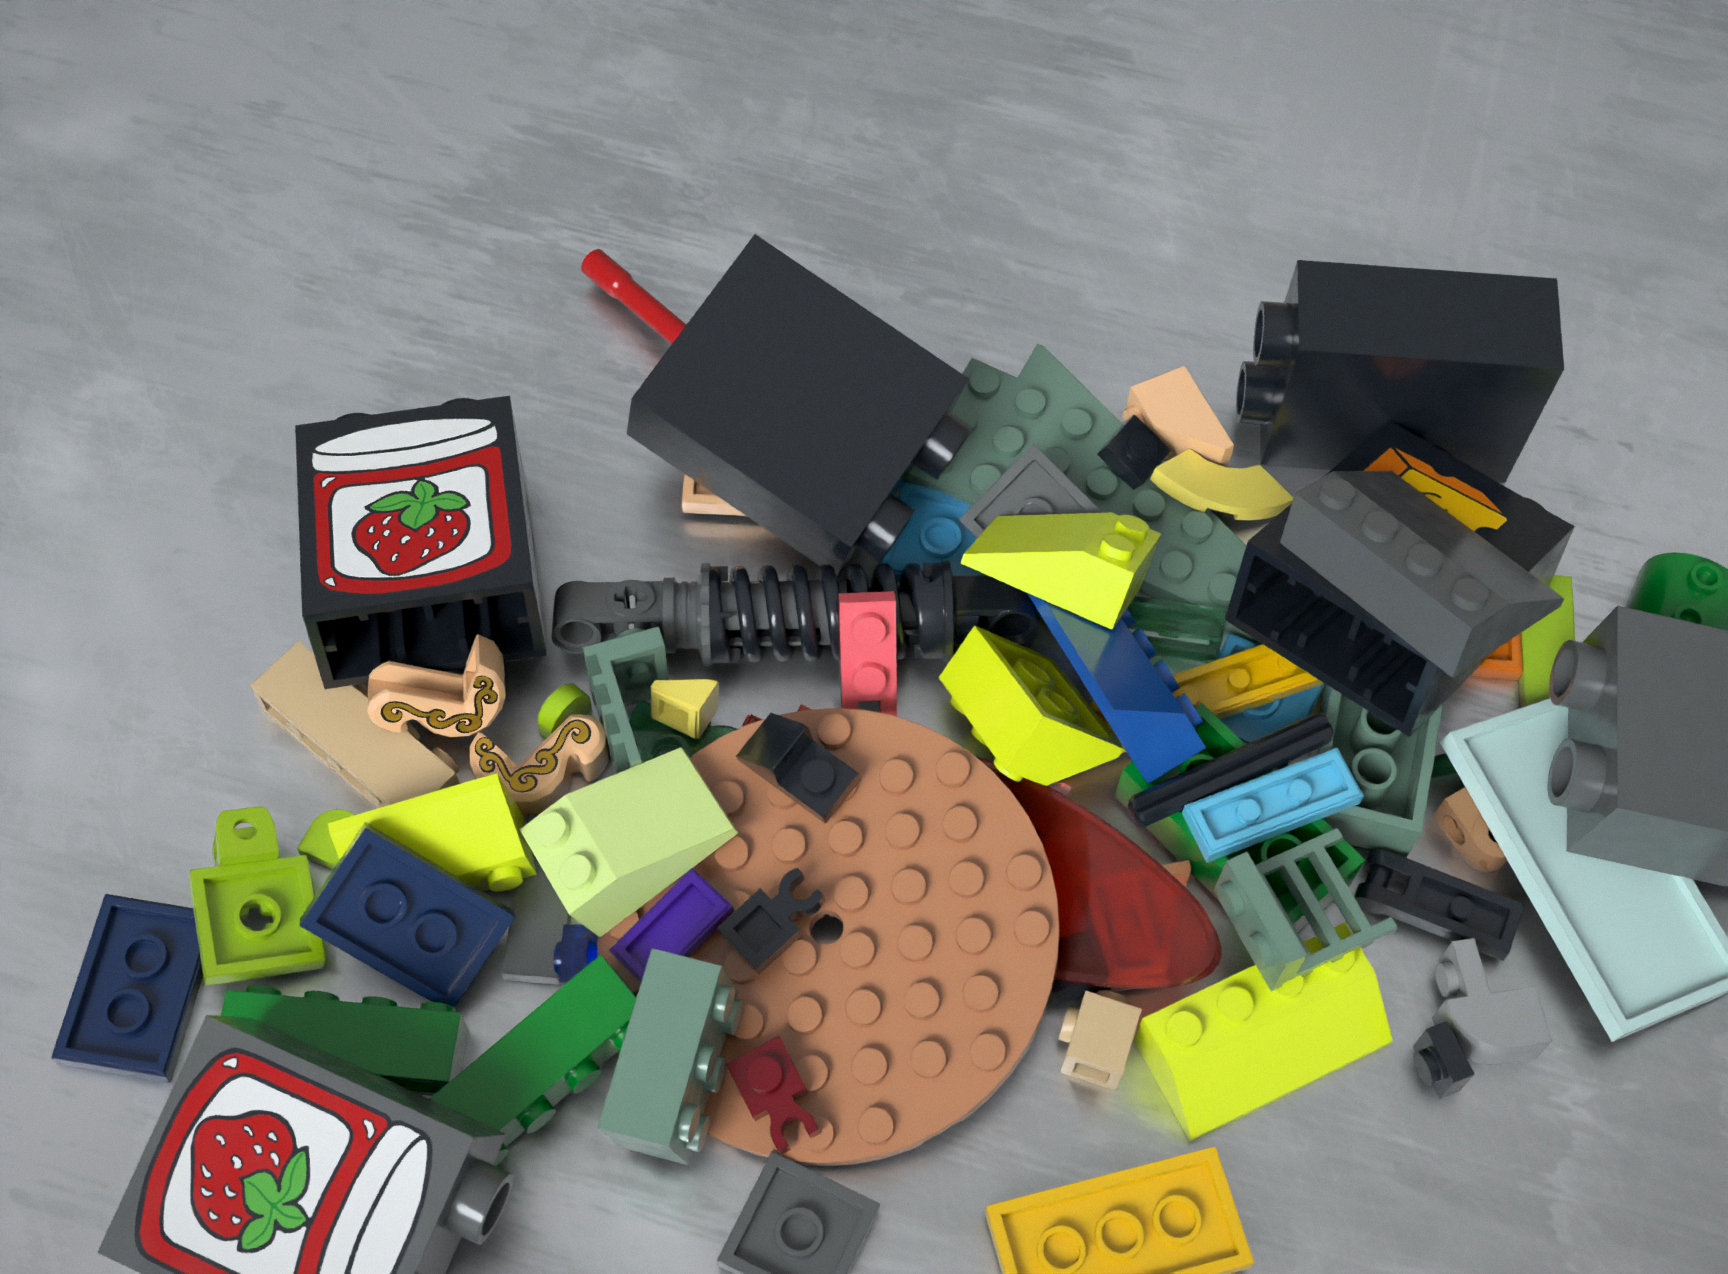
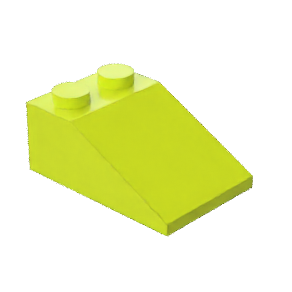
M1112 512L997 516L963 554L961 564L1113 630L1141 588L1161 533L1149 529L1148 524L1138 517L1132 515L1119 516Z

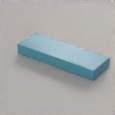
M1337 747L1187 804L1183 808L1182 815L1206 863L1356 806L1360 804L1364 795Z

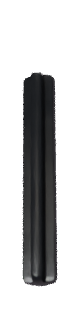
M1314 713L1132 795L1127 804L1130 816L1138 827L1149 826L1182 811L1187 804L1237 786L1329 744L1334 735L1333 728L1323 713Z

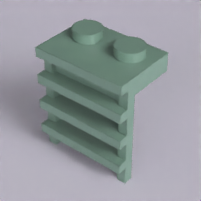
M659 626L647 630L641 628L629 629L617 635L615 639L582 647L594 705H597L599 721L603 725L606 734L611 762L615 764L616 774L642 764L625 707L651 700V685L655 680H669L665 645Z
M1338 828L1257 865L1254 864L1248 852L1226 861L1213 890L1271 992L1282 987L1283 983L1300 975L1304 977L1312 973L1315 968L1330 961L1334 963L1342 959L1345 954L1362 947L1363 949L1372 945L1375 940L1394 932L1398 927L1392 917L1373 926L1369 923L1325 850L1342 841L1343 836ZM1308 857L1354 935L1343 940L1339 938L1298 869L1296 862ZM1276 871L1279 872L1324 949L1313 954L1309 953L1265 876Z

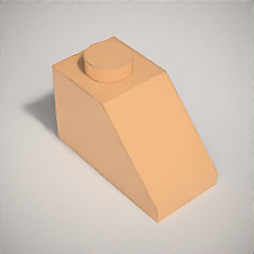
M1185 366L1130 387L1126 408L1123 411V420L1125 422L1135 414L1171 450L1164 459L1170 460L1191 448L1207 461L1228 467L1234 444Z

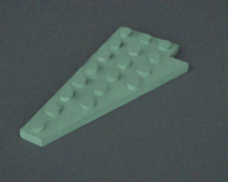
M1040 344L1036 345L1018 377L971 358L962 373L969 380L951 413L972 426V431L938 480L914 465L904 482L943 492L969 504V510L1034 444L1103 513L1112 512L1119 516L1132 515L1138 517L1148 524L1149 529L1161 533L1140 591L1257 645H1262V643L1225 620L1246 545L1209 508L1204 513L1179 502L1150 480L1151 475L1142 485L1133 490L1097 453L1121 427L1122 423L1062 363Z

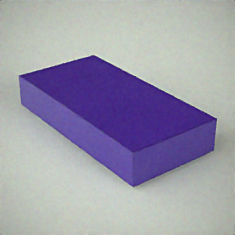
M692 868L609 951L641 983L652 948L690 957L735 910L717 890Z

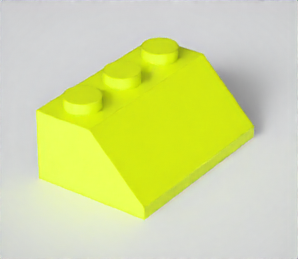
M975 625L938 677L952 696L950 698L951 705L965 715L973 725L971 729L973 736L987 746L995 756L993 761L995 767L1012 780L1021 781L1024 777L1047 786L1114 760L1124 750L1123 746L1054 659Z
M498 773L328 823L330 836L339 859L366 822L481 891L489 889L495 892L511 890L521 885L523 878L537 875L531 848L520 831L525 826L523 813Z

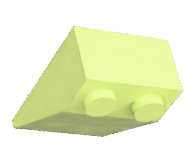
M681 747L564 795L520 829L569 915L599 937H602L739 833L686 751Z

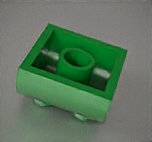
M1678 552L1658 554L1648 559L1641 567L1625 607L1728 631V569L1719 563L1698 555Z

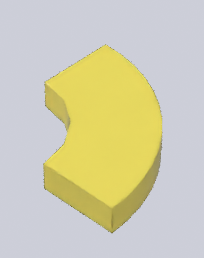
M1191 448L1157 466L1150 477V480L1161 490L1179 502L1204 513L1209 508L1234 514L1235 520H1260L1277 516L1291 505L1294 499L1259 464L1244 469L1223 467L1207 461Z

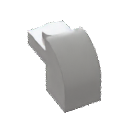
M1475 938L1452 941L1436 965L1438 988L1442 996L1449 997V999L1445 1000L1433 1015L1434 1026L1447 1021L1467 1059L1474 1062L1500 1065L1537 1059L1552 1043V1039L1536 986L1491 993Z

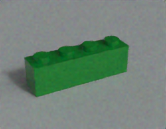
M600 954L430 1099L507 1134L493 1164L497 1166L508 1155L509 1149L507 1146L524 1131L533 1133L544 1126L556 1112L553 1106L571 1091L577 1094L591 1086L602 1074L600 1066L618 1051L620 1053L637 995L615 968Z
M263 985L247 986L246 992L226 990L221 1016L250 1017L417 1094L433 1096L462 1071L469 1031L462 1013L455 1012L454 1007L444 1003L424 1002L420 1004V1008L399 1007L395 1001L378 996L364 997L362 1003L339 1001L338 996L324 991H307L304 993V997L282 995L281 991Z

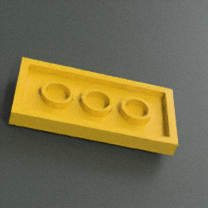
M1216 1146L987 1205L984 1211L1002 1274H1232L1250 1269L1254 1265V1260Z

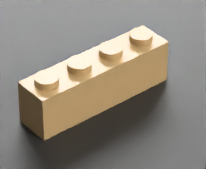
M297 641L250 685L260 708L376 808L459 784L457 773L460 769L454 760L438 747L430 751L418 741L420 738L419 733L409 722L406 732L396 733L377 727L370 720L367 686L357 684L354 686L324 689L314 653L300 641Z

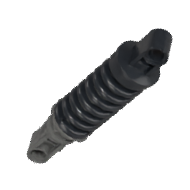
M940 559V562L923 563V570L917 563L906 564L901 572L899 587L891 565L880 563L876 565L873 571L870 588L868 587L866 573L860 564L848 565L844 572L843 580L837 579L836 571L830 564L820 565L814 580H808L807 572L802 565H792L788 569L786 581H779L778 573L772 565H765L760 568L757 581L749 580V574L745 567L735 566L731 569L729 582H721L728 581V566H710V563H702L697 581H691V583L687 581L678 583L675 577L664 578L663 581L567 582L561 585L555 592L551 637L553 643L559 649L568 653L582 654V647L615 639L620 633L629 630V624H634V628L644 630L659 626L666 654L677 653L679 648L698 649L704 667L712 666V663H741L740 648L736 647H743L747 660L753 663L760 662L763 659L766 646H772L775 658L779 662H787L791 660L795 646H802L803 655L806 660L817 661L822 655L823 645H831L833 657L840 661L839 593L894 591L896 600V660H902L907 657L909 636L919 635V644H914V659H941L942 662H949L953 655L954 645H961L974 625L1021 645L1033 639L1037 634L1038 619L1036 607L1026 592L988 575L953 576L949 559ZM631 595H633V596L635 597V607H636V608H632V609H630V596H631Z

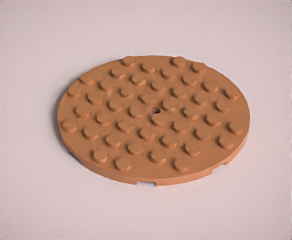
M843 708L801 710L781 714L780 716L803 723L809 727L813 740L859 773L861 779L825 824L737 760L736 755L765 719L743 726L718 738L696 752L690 759L739 833L693 868L733 906L735 911L760 888L772 900L779 894V885L784 875L795 868H799L805 879L794 889L793 897L797 900H805L813 892L819 890L823 894L825 902L815 914L807 917L798 916L793 921L802 936L759 975L726 941L718 929L689 958L722 966L739 992L737 999L743 1000V1011L738 1029L734 1035L726 1034L720 1056L725 1057L727 1063L779 1036L809 1092L796 1099L795 1102L799 1107L812 1115L821 1134L810 1138L803 1123L798 1121L789 1123L784 1129V1138L791 1150L781 1156L800 1165H854L891 1157L922 1145L924 1141L942 1133L957 1122L967 1119L988 1101L1011 1076L1028 1051L1042 1023L1044 1011L1052 991L1059 952L1058 903L1052 871L1042 842L1030 818L1008 787L971 752L946 736L923 725L889 714ZM684 875L602 937L597 936V957L601 954L615 968L636 995H638L641 983L611 954L609 949ZM825 914L836 917L843 923V933L837 941L831 944H820L811 936L814 924L820 918H823ZM726 1066L722 1085L717 1093H709L703 1115L710 1118L708 1135L733 1148H739L758 1156L769 1158L772 1151L780 1155L771 1139V1118L769 1114L757 1121L753 1119Z

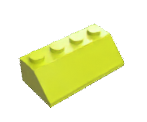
M1345 922L1334 927L1341 940L1352 935ZM1317 936L1303 942L1310 954L1324 949ZM1361 948L1345 954L1342 959L1334 963L1330 961L1315 968L1312 973L1304 977L1300 975L1293 978L1272 992L1255 964L1142 1018L1133 1039L1190 1142L1360 1060L1393 1042L1376 973Z

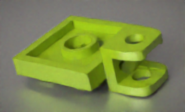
M258 806L222 811L217 818L213 842L214 867L191 869L189 871V886L205 986L323 969L325 954L322 939L299 926L301 916L314 898L307 855L278 858L279 847L272 816L266 808ZM240 823L253 825V827L234 829ZM259 908L260 914L264 917L271 916L273 923L266 924L262 931H253L251 927L244 926L241 920L247 919L249 909Z

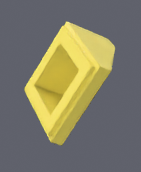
M709 679L655 680L651 685V717L694 739H699L718 710L719 682Z

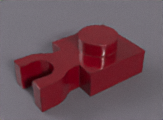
M779 1036L726 1064L753 1119L757 1121L769 1114L771 1118V1139L780 1155L791 1150L784 1138V1129L789 1123L794 1121L803 1123L810 1138L821 1134L812 1115L799 1107L795 1102L796 1099L809 1092Z

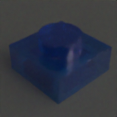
M563 924L562 941H559L555 946L554 969L557 976H559L558 983L565 985L597 958L598 936L582 924Z

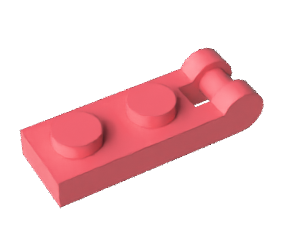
M894 591L839 593L841 708L859 709L858 702L879 701L878 713L897 717L896 600Z

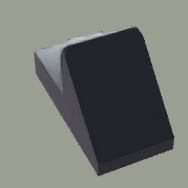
M774 713L768 715L736 755L738 761L825 824L861 780L856 770L813 740L809 727Z

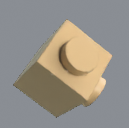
M1085 991L1080 1009L1068 1006L1058 1040L1067 1042L1069 1045L1060 1072L1116 1091L1125 1069L1142 1009L1130 1005V1001L1126 997L1115 992L1098 991L1095 994Z

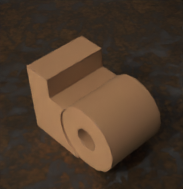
M1466 787L1442 801L1432 816L1464 861L1472 868L1481 872L1499 870L1508 860Z

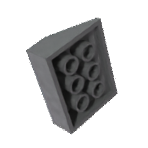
M1333 471L1297 491L1294 495L1280 541L1283 546L1452 678L1561 607L1564 600L1562 596L1393 471Z

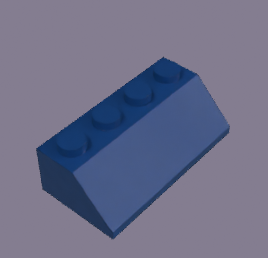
M1027 593L1147 784L1206 748L1194 729L1203 720L1185 693L1176 699L1172 693L1180 687L1164 661L1160 660L1152 665L1150 660L1158 656L1141 628L1132 633L1130 632L1129 628L1134 626L1136 622L1128 609L1125 610L1113 630Z

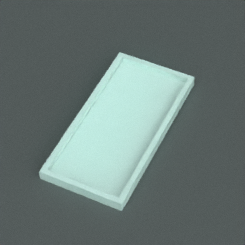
M1549 698L1449 732L1440 741L1441 746L1612 1042L1728 993V937L1693 879L1567 852V808L1553 805L1550 802L1547 784L1553 756L1562 741L1568 739V708L1554 705Z

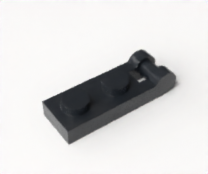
M1372 849L1369 851L1364 865V869L1368 872L1364 883L1357 885L1354 898L1363 911L1371 914H1385L1451 941L1475 938L1479 952L1502 961L1508 956L1525 905L1524 903L1384 849ZM1390 880L1406 884L1403 895L1387 889Z

